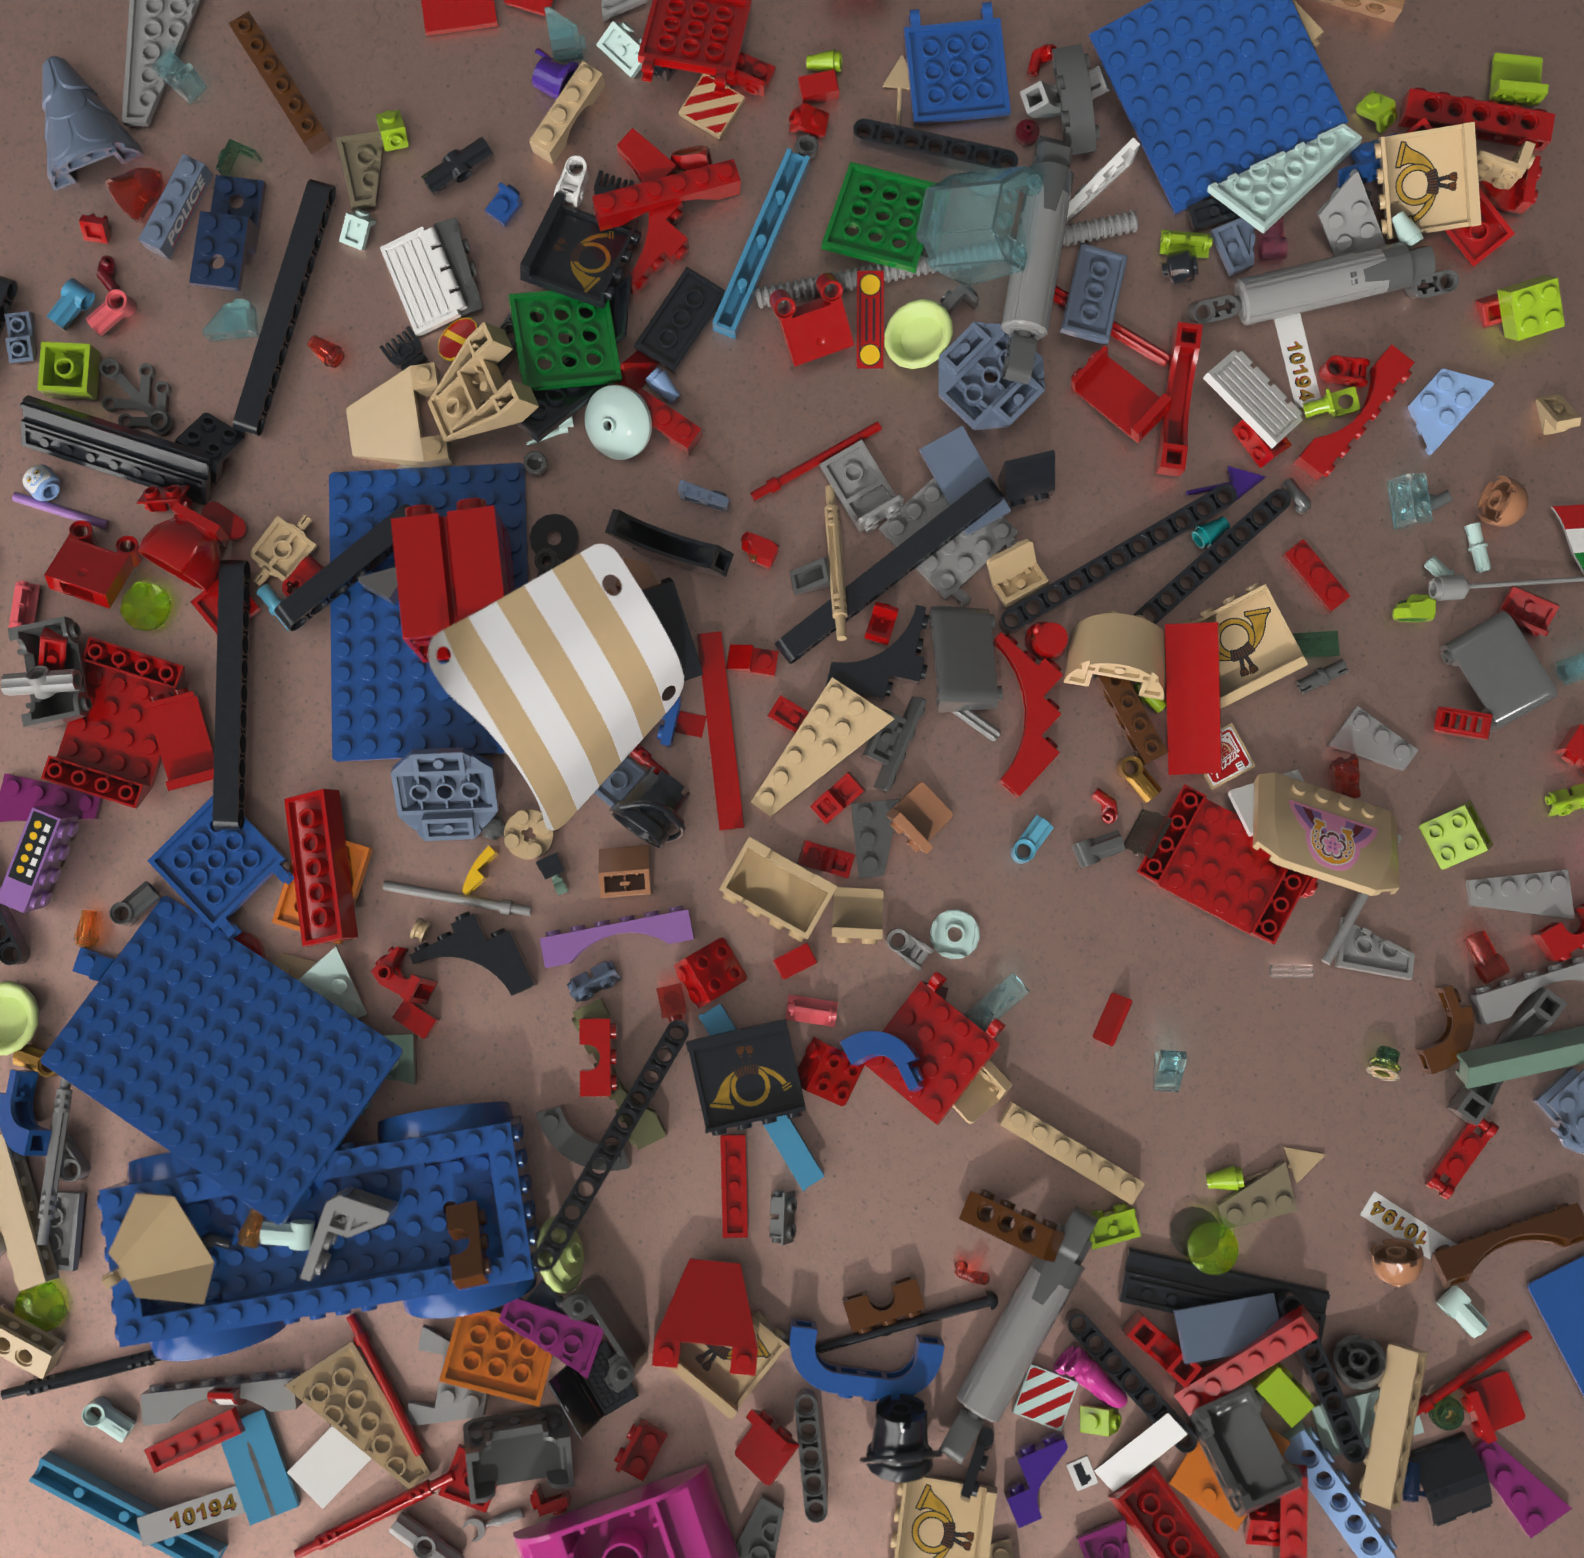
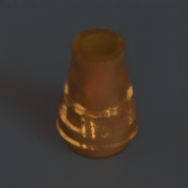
M81 911V917L73 937L75 946L96 947V942L99 941L96 911Z
M251 1208L237 1235L239 1238L237 1244L258 1249L259 1243H261L260 1230L265 1216Z

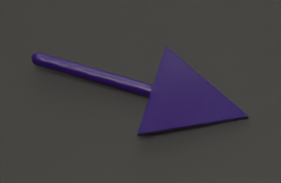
M1227 466L1230 482L1187 490L1186 495L1212 491L1220 485L1229 484L1236 489L1237 501L1266 476Z

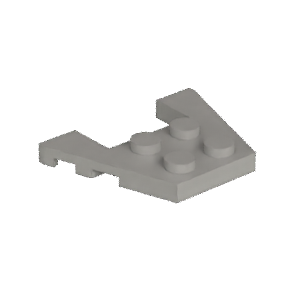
M424 1325L421 1330L418 1350L443 1355V1368L451 1338L435 1332L434 1328L429 1325ZM439 1382L435 1405L411 1400L408 1404L407 1417L412 1426L483 1417L486 1413L489 1394Z

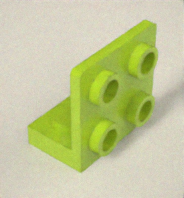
M1495 53L1492 58L1489 100L1538 106L1547 96L1549 84H1541L1543 59L1534 56Z
M1471 800L1419 826L1442 870L1484 853L1494 845Z

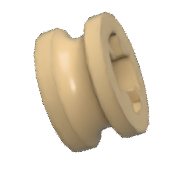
M419 917L413 926L410 938H418L419 942L423 943L430 931L432 922L428 921L425 923L423 918Z

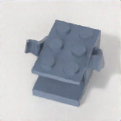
M1569 1067L1533 1101L1558 1127L1552 1126L1550 1130L1557 1134L1561 1145L1584 1156V1069L1578 1073L1574 1067Z

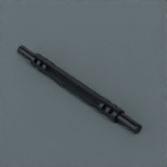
M152 1350L48 1375L43 1379L29 1380L23 1385L1 1390V1398L6 1400L22 1395L33 1396L152 1366L154 1362L161 1361V1359L155 1357Z

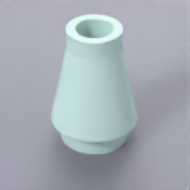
M1404 211L1391 218L1399 241L1404 242L1408 249L1424 239L1421 234L1423 231Z

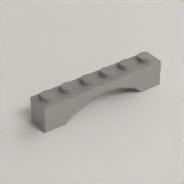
M1584 955L1571 958L1572 963L1563 965V962L1548 965L1547 971L1539 973L1537 969L1523 973L1524 978L1515 980V977L1500 980V985L1491 987L1489 984L1475 988L1476 993L1470 994L1469 998L1478 1024L1488 1025L1510 1018L1527 996L1548 984L1563 980L1584 982Z
M291 1369L277 1371L276 1375L266 1376V1372L251 1374V1378L241 1379V1375H232L225 1377L224 1381H216V1378H205L196 1384H190V1380L176 1382L174 1386L165 1387V1383L150 1385L148 1390L140 1394L143 1426L169 1423L188 1406L207 1399V1392L214 1387H240V1398L257 1403L270 1412L297 1409L303 1402L285 1388L284 1385L299 1376L300 1372L292 1373Z

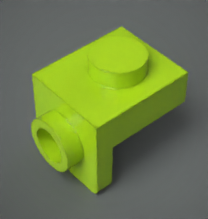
M1374 90L1356 106L1357 114L1376 122L1377 132L1381 134L1388 127L1392 126L1398 117L1395 100Z
M388 110L375 114L385 151L408 147L405 126L400 111Z
M1087 1404L1080 1406V1432L1108 1437L1118 1432L1121 1426L1119 1408Z

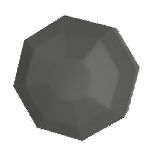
M805 134L798 137L794 150L796 154L801 156H810L811 160L816 157L819 144L816 137Z
M530 451L524 457V469L531 476H541L548 469V460L540 451Z
M494 816L481 832L485 838L497 840L504 836L505 823L502 818Z

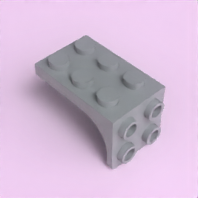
M862 440L819 464L820 469L859 533L864 530L868 533L879 526V521L885 518L891 520L901 513L899 509L903 505V496L901 494L897 496Z

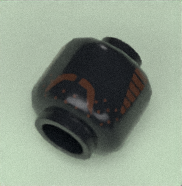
M1190 250L1169 253L1166 262L1162 263L1163 278L1168 277L1172 285L1192 282L1195 275H1199L1197 255H1192Z

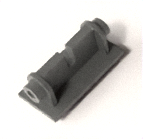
M774 1190L773 1195H771L770 1214L779 1215V1219H770L769 1237L772 1238V1243L785 1245L792 1243L795 1238L796 1225L794 1224V1213L797 1209L795 1191L783 1193L784 1191Z

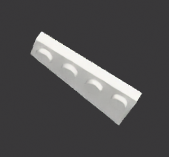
M1134 137L1104 167L1095 173L1087 185L1083 184L1076 191V196L1069 202L1066 224L1133 163L1140 146Z

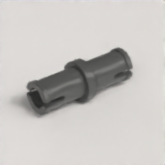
M1341 658L1324 668L1319 667L1315 669L1314 673L1297 680L1296 684L1299 685L1297 687L1301 694L1305 695L1321 685L1324 687L1329 685V681L1349 673L1345 661Z

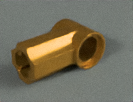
M1123 757L1117 762L1116 771L1118 775L1127 781L1144 803L1149 802L1160 793L1162 788L1144 768L1142 761L1138 757ZM1127 761H1131L1135 765V770L1131 775L1124 768Z
M26 1044L22 1049L14 1052L12 1057L13 1064L36 1071L44 1077L59 1076L41 1063V1058L46 1050Z

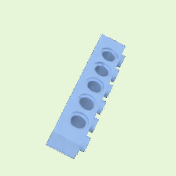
M1301 1421L1293 1428L1291 1427L1283 1432L1281 1435L1291 1441L1284 1455L1291 1464L1307 1465L1309 1490L1358 1558H1397L1395 1542L1389 1534L1384 1536L1379 1529L1382 1525L1373 1512L1370 1514L1364 1508L1366 1505L1365 1501L1360 1499L1361 1494L1358 1491H1352L1349 1487L1351 1482L1342 1469L1338 1471L1334 1466L1335 1459L1327 1448L1322 1449L1318 1441L1320 1439L1311 1426L1307 1428L1304 1422ZM1304 1450L1314 1451L1311 1457L1301 1455ZM1321 1471L1330 1473L1324 1479L1317 1477V1474ZM1336 1493H1342L1345 1495V1497L1341 1500H1335L1332 1498L1333 1495ZM1351 1515L1360 1516V1519L1357 1521L1348 1520ZM1369 1536L1376 1538L1372 1543H1366L1363 1540Z

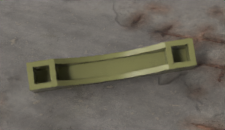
M600 998L573 1011L575 1017L572 1018V1021L579 1032V1019L612 1018L604 999ZM584 1045L588 1054L593 1053L596 1060L594 1068H596L600 1061L598 1050L594 1046ZM613 1065V1075H617ZM618 1075L617 1090H613V1095L608 1096L610 1100L615 1099L618 1106L615 1109L616 1113L629 1093ZM633 1095L631 1096V1100L635 1105H643ZM650 1107L646 1108L629 1138L631 1145H637L638 1150L666 1137L668 1134L656 1110ZM623 1115L619 1118L621 1123L626 1122L627 1127H631L632 1119L629 1116Z

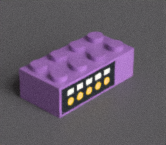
M54 805L32 807L0 889V904L26 913L44 908L49 903L52 897L50 892L52 885L57 882L61 874L59 869L61 862L66 859L70 851V846H68L70 839L78 831L79 823L77 822L80 817L79 815Z

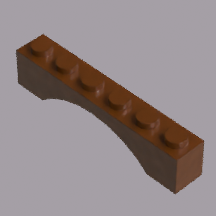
M1564 1203L1555 1207L1552 1212L1546 1214L1544 1211L1537 1212L1530 1216L1529 1220L1523 1222L1521 1220H1514L1508 1223L1506 1228L1486 1230L1482 1233L1483 1236L1474 1239L1472 1236L1465 1237L1457 1245L1451 1247L1448 1244L1442 1245L1434 1250L1430 1261L1443 1288L1446 1289L1468 1281L1475 1268L1484 1258L1506 1245L1537 1241L1567 1247L1584 1241V1214L1578 1203L1572 1205Z

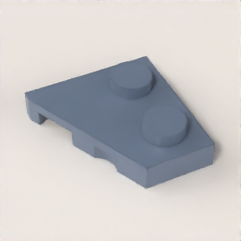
M1239 218L1211 230L1210 235L1229 277L1253 267L1254 226L1243 218Z
M680 479L678 492L681 500L728 513L730 498L726 497L725 493L716 490L710 491Z

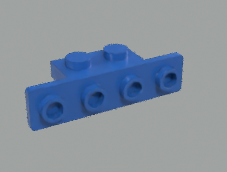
M1378 139L1358 145L1351 152L1350 156L1356 164L1338 170L1337 188L1342 187L1350 177L1349 173L1354 169L1359 172L1363 184L1377 180L1376 170L1380 169V158H1375L1374 144L1378 143Z

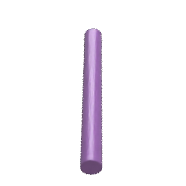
M14 492L12 496V501L75 521L85 520L92 526L105 530L109 526L108 520L47 501H39L34 499V497Z

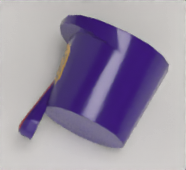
M537 48L535 53L542 56L534 69L532 85L554 100H557L579 67V64L575 61H571L568 64L559 62L542 49Z

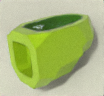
M1411 594L1406 600L1397 602L1392 610V617L1395 621L1401 622L1432 621L1436 614V600L1432 599L1429 594Z

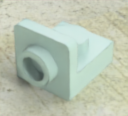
M360 209L346 213L339 242L359 250H364L370 228L376 225L377 220L371 218L370 213Z

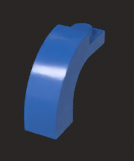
M865 1031L854 1034L840 1042L851 1065L859 1066L874 1057L886 1056L897 1065L909 1091L917 1092L924 1088L922 1080H924L923 1074L917 1066H913V1064L922 1059L916 1050L905 1040L880 1031Z
M11 1069L6 1093L0 1092V1129L7 1145L18 1154L23 1156H47L52 1130L41 1127L37 1123L33 1112V1099L38 1072Z

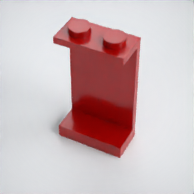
M1105 345L1099 351L1095 350L1090 355L1088 363L1083 368H1078L1071 377L1072 391L1138 444L1172 408V398L1164 393L1159 397L1112 360L1108 356V347Z
M189 688L173 691L174 696L164 698L163 694L149 697V702L143 704L144 709L148 710L168 779V781H165L168 791L214 779V751L197 692H189Z

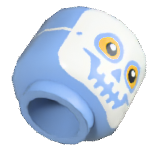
M46 465L32 466L23 477V486L34 499L39 501L54 499L59 494L62 486L59 477Z

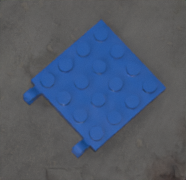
M992 2L982 3V20L922 26L919 9L909 10L910 27H904V40L913 125L1010 116L1011 109L1001 18H993Z
M213 796L147 860L213 931L221 928L228 937L232 936L234 939L242 930L229 918L273 874L282 883L286 882L288 885L294 880L293 874L283 866L288 859L246 815L242 830L214 829Z

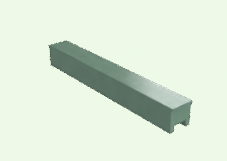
M1584 1026L1457 1053V1058L1460 1060V1069L1456 1070V1075L1465 1084V1087L1470 1089L1583 1064Z

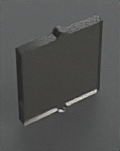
M1142 809L1124 842L1125 849L1132 851L1136 856L1143 855L1152 859L1172 819L1162 816L1158 811L1151 812Z

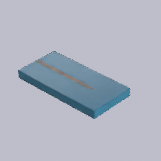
M265 1408L240 1417L246 1430L221 1443L250 1526L297 1508L300 1505L291 1476L287 1473L288 1468L270 1417Z

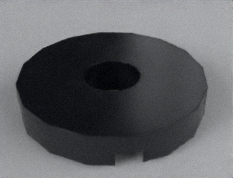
M559 514L545 515L537 520L531 529L529 537L535 554L543 548H549L554 550L558 554L559 559L563 561L570 559L575 554L580 541L578 530L574 523L566 516ZM559 533L561 535L560 543L557 545L548 543L550 534ZM546 556L543 561L551 563V558Z

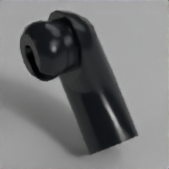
M210 1231L201 1236V1240L208 1251L215 1246L229 1250L233 1237Z

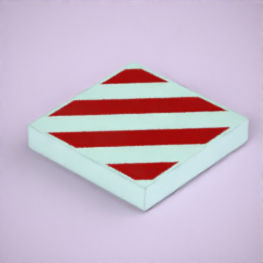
M1031 1363L1024 1376L1012 1412L1061 1431L1078 1382Z

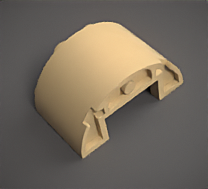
M1109 611L1108 613L1083 619L1074 626L1071 632L1064 683L1089 687L1092 674L1141 682L1138 696L1163 700L1166 684L1165 632L1159 626L1147 620L1145 616L1123 614L1118 611Z
M748 837L719 890L724 892L722 898L733 904L740 901L749 906L746 910L747 912L758 918L763 914L770 918L768 924L779 930H782L783 926L790 930L789 936L802 942L803 938L808 940L837 886L795 864L753 838Z

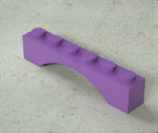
M682 905L668 908L669 913L661 915L656 910L644 913V918L634 919V915L620 917V923L610 924L609 920L595 922L594 928L585 929V925L570 927L569 933L561 934L560 929L545 932L546 937L540 938L544 966L549 968L573 963L592 944L605 937L620 933L647 934L659 938L668 944L693 940L695 935L690 910H684Z

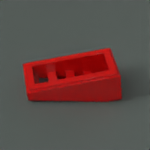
M1438 706L1434 731L1438 734L1489 740L1493 715ZM1449 715L1448 727H1445L1446 717ZM1457 716L1461 717L1459 729L1455 728ZM1472 718L1470 730L1468 731L1466 730L1467 719ZM1478 719H1483L1481 731L1476 732Z

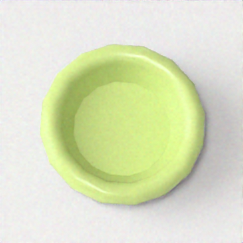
M928 299L910 301L900 307L888 321L884 332V347L890 359L900 367L909 369L927 367L937 361L939 356L949 347L953 336V321L947 309L937 301Z
M13 981L0 982V1056L22 1049L33 1038L39 1023V1008L34 995L25 986Z
M556 1216L547 1219L541 1227L537 1248ZM555 1229L551 1233V1238L556 1243H562L566 1239V1233L562 1229ZM577 1231L574 1232L555 1267L548 1272L541 1271L545 1282L555 1292L566 1294L574 1290L581 1279L584 1250ZM542 1252L538 1255V1263L543 1267L549 1266L553 1261L552 1255L548 1252Z

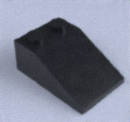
M1054 450L1004 462L998 476V483L1008 506L1015 509L1025 506L1028 501L1035 500L1036 503L1050 500V496L1055 492Z

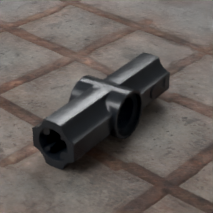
M480 137L462 150L455 149L444 156L441 164L421 177L430 192L435 196L455 182L462 183L472 176L474 169L493 158L494 154L485 139Z

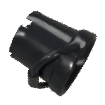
M650 766L622 800H617L609 811L614 819L630 832L657 848H663L667 842L678 840L685 834L686 827L679 813L691 796V793L688 791L683 795L681 792L685 787L662 770L657 776L652 773L656 767ZM674 824L679 828V831L669 836L668 832Z
M892 1394L886 1395L879 1399L876 1404L872 1440L867 1446L866 1457H861L860 1463L866 1464L872 1474L893 1483L918 1481L929 1474L933 1467V1458L943 1456L941 1450H933L928 1444L927 1409L925 1410V1403L919 1398L908 1394H900V1400H891Z

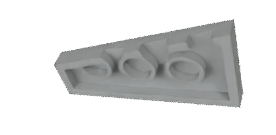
M1568 870L1465 881L1469 906L1575 920Z

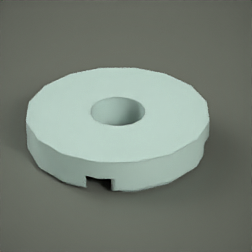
M959 909L947 910L939 914L932 922L930 928V941L934 949L941 956L949 959H962L971 954L977 947L980 939L979 927L975 919L969 913ZM952 927H957L962 932L961 938L956 942L948 938V930Z

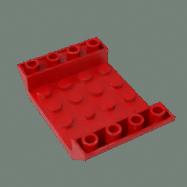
M89 637L82 659L88 663L85 678L88 696L92 701V710H90L88 716L68 722L57 756L48 755L41 779L137 809L153 788L162 762L147 709H144L143 704L149 702V697L163 694L164 698L174 696L173 691L185 688V666Z
M1184 784L1139 866L1137 873L1159 888L1242 932L1275 945L1311 876L1273 863L1269 860L1271 857L1269 853L1261 847L1258 851L1253 848V836H1248L1237 814L1206 799L1207 795Z

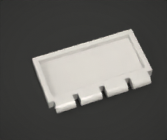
M422 226L380 247L414 333L418 337L461 317L460 312L467 308L461 291H456L459 289L452 269H447L450 267L443 247H439L441 242L434 227L426 230Z
M1233 350L1212 368L1203 379L1273 448L1303 421L1300 417L1303 412L1292 401L1288 404L1285 402L1288 397L1275 384L1272 386L1268 384L1270 379L1258 366L1254 369L1251 367L1254 362L1242 350L1239 353Z

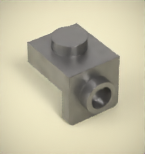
M960 283L953 292L948 290L940 299V302L950 315L962 301L974 310L978 305L979 299L974 289L970 286L965 287Z

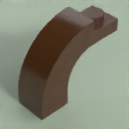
M1444 984L1435 988L1445 1014L1446 1022L1443 1033L1436 1041L1416 1049L1424 1073L1435 1074L1453 1066L1459 1061L1457 1053L1467 1051L1473 1038L1474 1015L1472 1007L1470 1005L1460 1006V994L1452 985Z

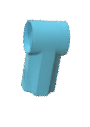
M1036 815L1017 842L1012 846L1010 850L1011 858L1019 864L1030 861L1054 827L1044 818ZM1024 845L1028 848L1029 855L1027 858H1022L1018 855V846Z

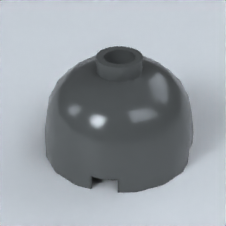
M1356 1334L1346 1336L1335 1347L1333 1352V1368L1343 1384L1353 1389L1364 1390L1372 1388L1380 1382L1386 1369V1356L1382 1347L1375 1340L1361 1338V1335Z

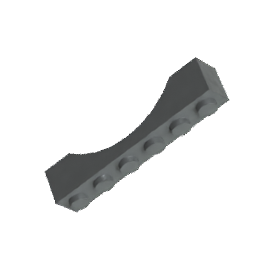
M1539 988L1528 997L1493 1045L1541 1035L1555 1022L1568 1003L1548 988ZM1504 1081L1467 1089L1464 1084L1447 1108L1466 1123L1478 1126L1493 1106L1495 1097Z

